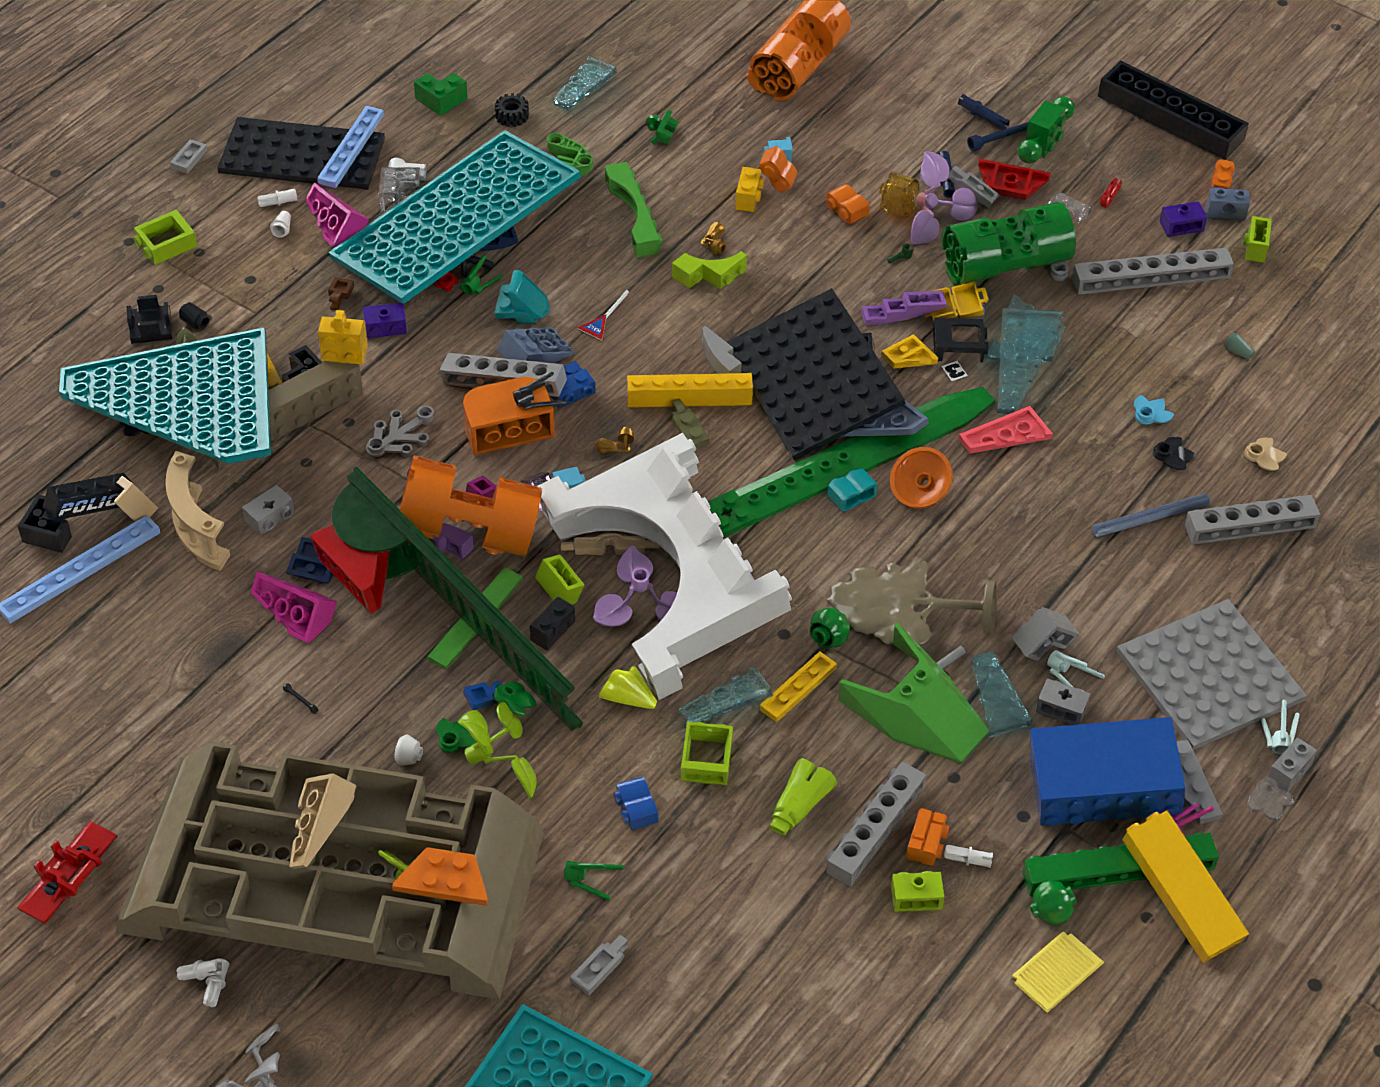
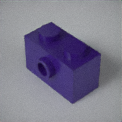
M1199 201L1162 207L1159 222L1167 237L1204 231L1207 215Z
M402 303L363 307L367 338L407 334L404 305Z

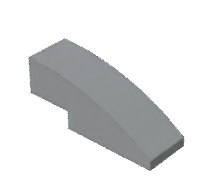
M704 326L702 328L703 349L716 373H741L742 363L733 356V347L708 327Z

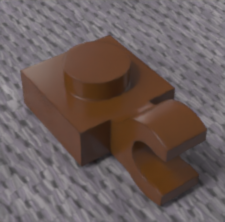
M338 277L333 279L328 289L329 302H332L331 310H339L341 300L349 298L354 288L353 280Z

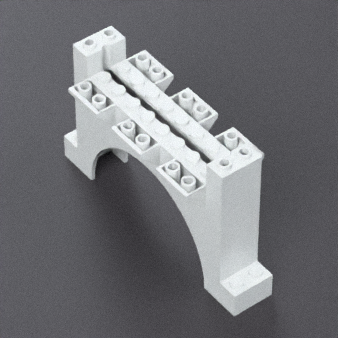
M683 433L571 489L567 482L562 483L559 476L537 486L542 488L540 500L542 511L561 542L590 532H628L647 538L662 547L680 568L681 576L678 592L668 613L655 628L632 643L634 650L642 661L638 667L658 700L683 688L681 682L683 674L679 668L791 610L790 601L792 600L787 590L790 588L785 576L780 577L776 570L756 580L753 579L750 573L753 571L747 559L743 561L741 558L742 553L738 545H733L729 538L723 539L724 536L719 527L721 522L717 514H712L709 510L711 508L705 497L701 498L697 491L692 493L693 489L688 479L698 473L697 464L699 460L694 453L696 447L691 439L687 440Z

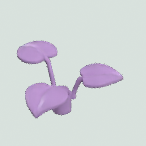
M924 152L921 179L925 185L932 188L919 193L916 198V203L922 210L917 213L913 221L911 230V244L913 245L932 242L938 236L939 222L933 218L934 213L930 210L937 204L952 205L951 216L961 221L973 217L978 209L976 197L968 188L957 189L952 197L953 202L938 200L937 196L931 193L940 187V182L946 181L949 177L948 163L942 156L934 152Z
M632 545L625 551L617 565L619 579L625 583L631 582L626 599L623 601L616 594L604 595L595 605L593 619L595 622L608 627H617L625 624L632 616V609L626 604L629 603L633 591L642 593L649 589L654 601L658 604L655 609L656 616L659 620H662L671 608L677 592H664L661 600L658 599L653 589V584L649 583V578L653 573L652 562Z

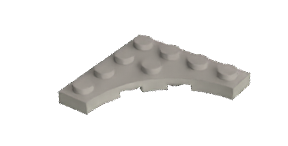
M1189 740L1176 741L1186 787L1185 805L1189 807L1199 803V807L1192 811L1193 814L1210 806L1214 807L1213 811L1196 818L1199 824L1221 820L1222 811Z

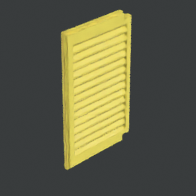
M1063 931L1016 971L1012 977L1016 980L1014 984L1048 1013L1104 962L1073 934L1067 935Z

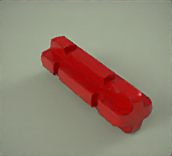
M1117 178L1112 179L1104 195L1100 198V206L1109 207L1111 201L1121 188V180Z

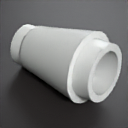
M280 212L271 223L270 229L274 236L282 238L289 233L291 220L289 212Z

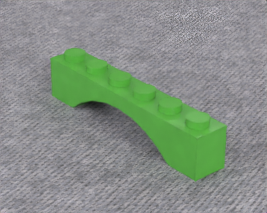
M627 162L605 166V182L609 192L625 201L636 215L637 220L632 229V247L636 257L659 254L662 237L660 233H657L655 220H651L650 208L645 206L644 194H640V186L638 181L635 182L633 169L629 168Z

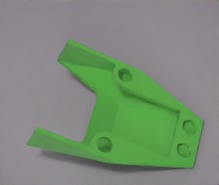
M897 622L894 625L893 645L919 663L890 693H883L842 679L839 683V701L892 740L962 763L989 734L990 730L951 678Z

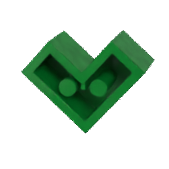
M426 73L414 81L415 99L440 116L468 99L467 81L455 73L441 81Z

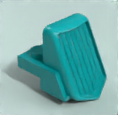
M514 270L511 283L501 286L494 312L496 319L516 318L517 324L537 323L538 319H542L550 312L548 297L522 271Z

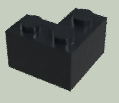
M305 345L288 354L291 370L282 374V381L284 383L322 362Z
M37 494L18 524L22 543L63 553L72 538L68 521L65 519L53 521L43 509L45 496Z

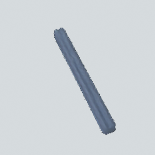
M1204 493L1095 524L1092 526V533L1095 537H1100L1208 506L1210 498Z

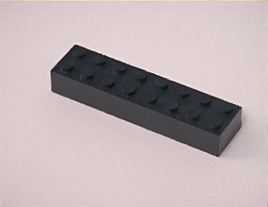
M1121 60L1100 80L1098 97L1226 160L1245 141L1248 122Z

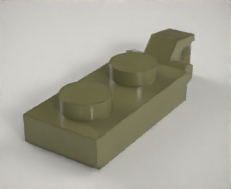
M680 399L672 401L673 423L679 433H683L687 440L691 439L696 448L709 444L710 438L693 411L689 407L685 408Z

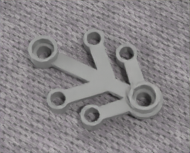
M430 406L419 407L417 417L400 428L399 423L403 421L402 412L400 410L391 411L389 435L383 439L382 435L387 430L386 423L383 420L374 422V438H371L366 445L367 454L372 457H380L385 453H401L402 457L408 458L413 455L411 444H390L393 442H417L420 447L428 446L430 441L427 433H407L421 424H430L434 419L433 408Z

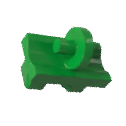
M667 109L662 121L658 115H651L646 120L648 129L656 131L650 142L656 145L658 140L668 145L679 121L670 117L672 111Z

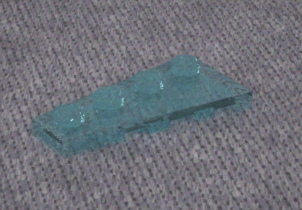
M589 56L586 59V64L578 68L577 75H573L569 79L570 83L564 85L553 98L554 105L566 110L571 109L617 74L616 67Z
M989 651L973 656L971 663L980 691V700L983 703L985 721L990 730L989 737L992 738L1030 726L1032 718L994 652Z
M754 665L748 669L749 673L744 676L738 674L731 678L732 682L724 687L721 685L717 686L709 696L701 695L680 707V716L686 725L687 722H705L773 696L772 688Z

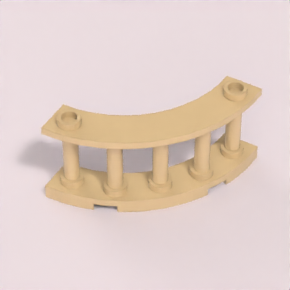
M175 451L166 473V492L172 507L176 534L184 548L195 555L198 561L210 568L221 571L230 557V551L216 543V537L224 526V522L209 516L196 504L202 492V486L189 481V474L196 458Z

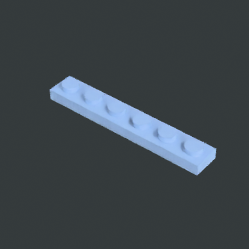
M365 106L318 176V184L332 188L338 186L383 118V110Z

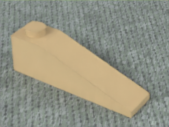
M335 774L306 778L298 803V808L302 812L301 819H297L295 828L299 829V833L293 841L290 868H305L310 864L352 804L355 797V784Z

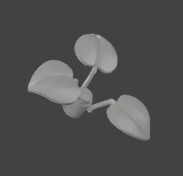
M278 1023L260 1034L247 1048L245 1053L249 1055L253 1052L259 1067L244 1081L245 1084L258 1078L260 1081L254 1087H277L269 1074L278 1072L277 1063L280 1054L276 1052L265 1061H262L259 1050L261 1045L266 1043L274 1032L280 1031ZM227 1079L216 1087L243 1086Z

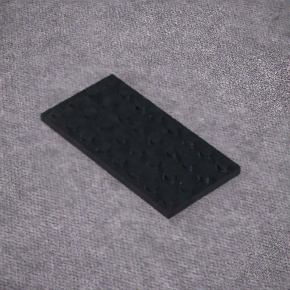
M237 117L218 164V173L311 184L315 182L318 184V176L350 129ZM373 132L338 184V187L369 189L385 141V133Z

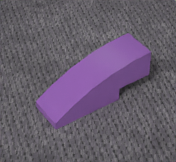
M443 523L439 537L428 538L441 552L446 549L461 559H464L474 549L472 534L446 523Z

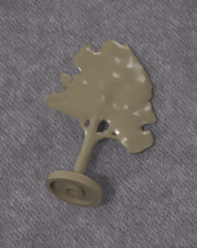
M917 560L910 563L911 567L904 571H901L899 565L891 562L887 565L888 571L884 572L882 576L877 575L875 567L855 568L847 572V575H850L853 580L846 583L838 582L830 589L831 596L827 598V601L835 609L846 615L850 627H853L856 632H863L866 635L874 634L875 637L880 638L885 644L893 643L894 625L897 622L919 645L926 643L932 637L929 626L925 623L932 610L939 608L982 610L984 633L993 634L995 629L997 610L996 581H986L983 601L936 598L932 593L925 590L928 568L926 561L919 562ZM915 605H928L922 612L917 613L914 611Z

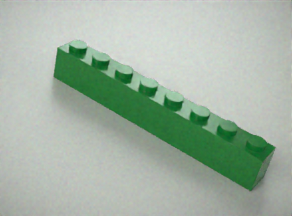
M1194 833L1185 836L1207 870H1214L1219 855L1211 833ZM1125 844L1113 847L1102 846L1092 850L1080 849L1071 853L1059 852L1043 857L1033 856L1025 859L1022 870L1029 896H1033L1038 885L1047 880L1060 881L1064 887L1070 886L1072 890L1147 879Z

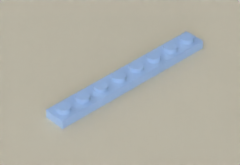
M148 515L144 516L0 602V613L11 624L160 534L159 527Z

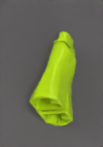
M804 758L799 759L772 815L773 821L769 828L783 836L786 835L788 830H793L811 809L837 785V780L832 772L822 767H818L815 772V764Z

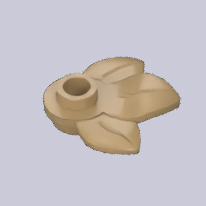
M1266 437L1259 438L1256 442L1251 443L1244 452L1248 460L1256 462L1261 468L1269 471L1278 470V463L1286 458L1287 453L1272 447L1273 438Z

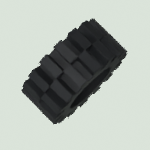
M511 93V96L504 94L505 97L500 96L496 100L495 117L498 123L501 122L503 126L506 123L507 127H510V125L516 127V124L520 126L522 122H527L529 118V104L524 96L520 98V94L514 96V93Z

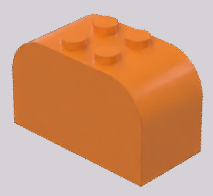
M520 377L476 387L465 395L463 400L465 431L473 455L555 437L553 406L534 407L525 410L524 406L518 408L513 397L514 391L527 386L537 379ZM545 386L532 391L534 400L531 403L551 401Z

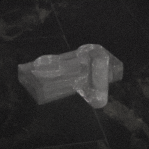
M1060 191L1048 202V204L1054 202L1063 203L1068 209L1071 218L1080 223L1089 215L1092 206Z

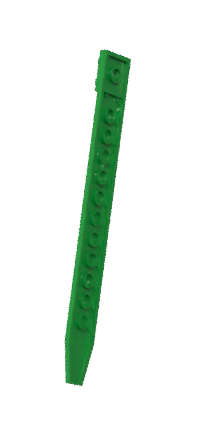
M984 387L944 395L916 408L928 418L929 424L913 435L854 436L736 491L731 490L709 500L708 503L711 508L709 510L712 514L716 513L721 522L719 527L723 533V538L827 491L828 485L833 479L846 477L852 470L863 468L868 472L902 456L911 449L922 447L967 426L995 404V399ZM723 513H730V516H729V517H728L727 515H723V516H722V514H723Z

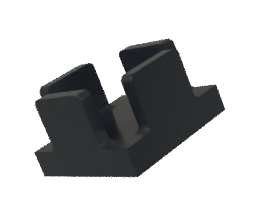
M157 295L137 297L138 308L131 309V305L126 306L131 344L172 339L171 309L168 301L164 302L163 306H160Z

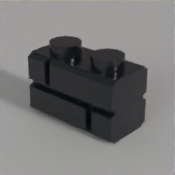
M556 597L529 625L531 632L530 640L541 648L549 650L567 631V628H570L575 623V607L562 598Z

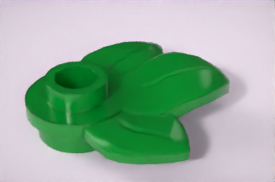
M511 681L506 685L500 684L495 689V700L499 704L505 702L511 712L521 717L525 716L524 708H534L537 705L534 697L526 692L524 686L518 682Z
M442 718L436 726V732L440 737L438 745L443 752L453 753L460 748H468L477 743L467 729L460 725L458 721L452 724L449 720Z

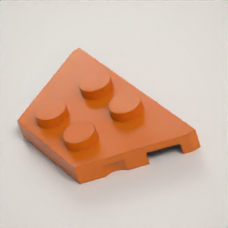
M426 847L392 885L395 892L484 906L488 905V897L476 856L473 854Z

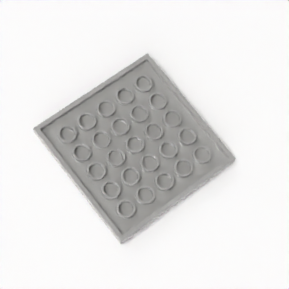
M1229 599L1117 646L1116 649L1117 654L1166 717H1172L1173 727L1183 740H1189L1193 751L1259 722L1262 718H1268L1281 712L1282 700L1287 701L1286 708L1288 709L1305 701L1307 697L1305 692Z

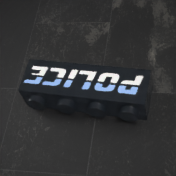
M117 473L47 487L43 509L53 521L116 509L119 507L114 503V500L124 490L116 482L121 476L130 482L131 480L124 473Z

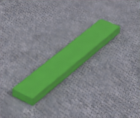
M504 567L482 594L499 609L522 582L523 577ZM460 618L428 655V660L446 670L475 637L476 633Z

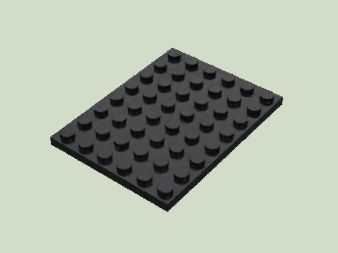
M832 288L726 341L733 347V356L742 363L741 373H752L753 394L793 460L906 404L904 397Z

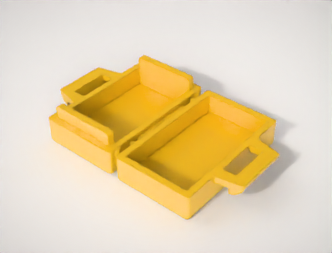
M975 282L951 287L952 295L951 289L947 287L933 290L943 292L947 305L945 308L924 315V317L932 316L934 322V318L960 317L969 319L984 315L982 303H987L989 300L986 289L977 288ZM978 292H982L984 299L980 300Z

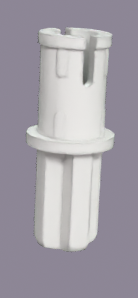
M295 188L280 192L276 190L275 193L258 196L260 207L275 204L280 206L282 203L297 201Z
M946 845L944 858L965 862L968 866L970 863L991 868L993 853L972 850V847L967 849Z
M219 958L211 961L198 960L194 964L178 967L176 970L178 973L177 978L179 980L194 978L203 980L207 976L220 975L224 972V963Z
M221 959V962L224 963V972L220 975L209 976L206 979L207 989L203 1001L205 1006L215 1007L220 991L226 985L225 976L229 962L225 959Z

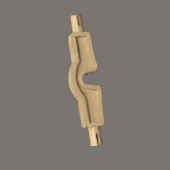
M604 533L596 537H576L574 542H561V551L575 550L576 555H604L607 545H613L617 555H623L632 545L640 553H645V549H659V545L651 540H645L642 536H622L616 533Z

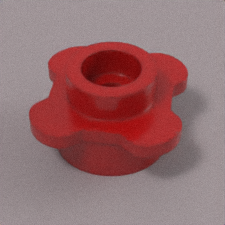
M448 272L435 282V287L442 288L445 291H452L453 286L458 283V278Z

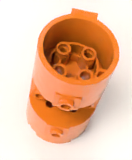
M803 0L750 59V68L746 78L754 91L759 90L762 94L766 92L774 96L773 99L778 101L788 100L793 97L814 70L848 34L851 27V19L845 6L839 0Z
M416 455L413 456L400 511L427 538L439 537L445 516H448L449 520L462 523V520L471 522L470 525L473 527L483 528L485 526L482 540V548L485 549V552L497 555L498 552H506L522 557L526 556L539 511L542 495L541 487L499 477L493 498H488L452 488L457 466Z

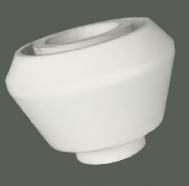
M408 734L400 737L395 749V761L397 764L404 766L415 764L417 760L420 761L423 754V747H420V742Z

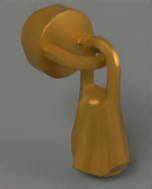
M714 222L710 226L707 235L701 241L702 246H707L716 255L723 254L726 249L724 241L717 238L725 233L724 226L721 223Z
M623 427L618 432V440L620 442L600 438L595 442L596 450L599 453H628L630 446L627 443L634 441L635 434L631 428Z

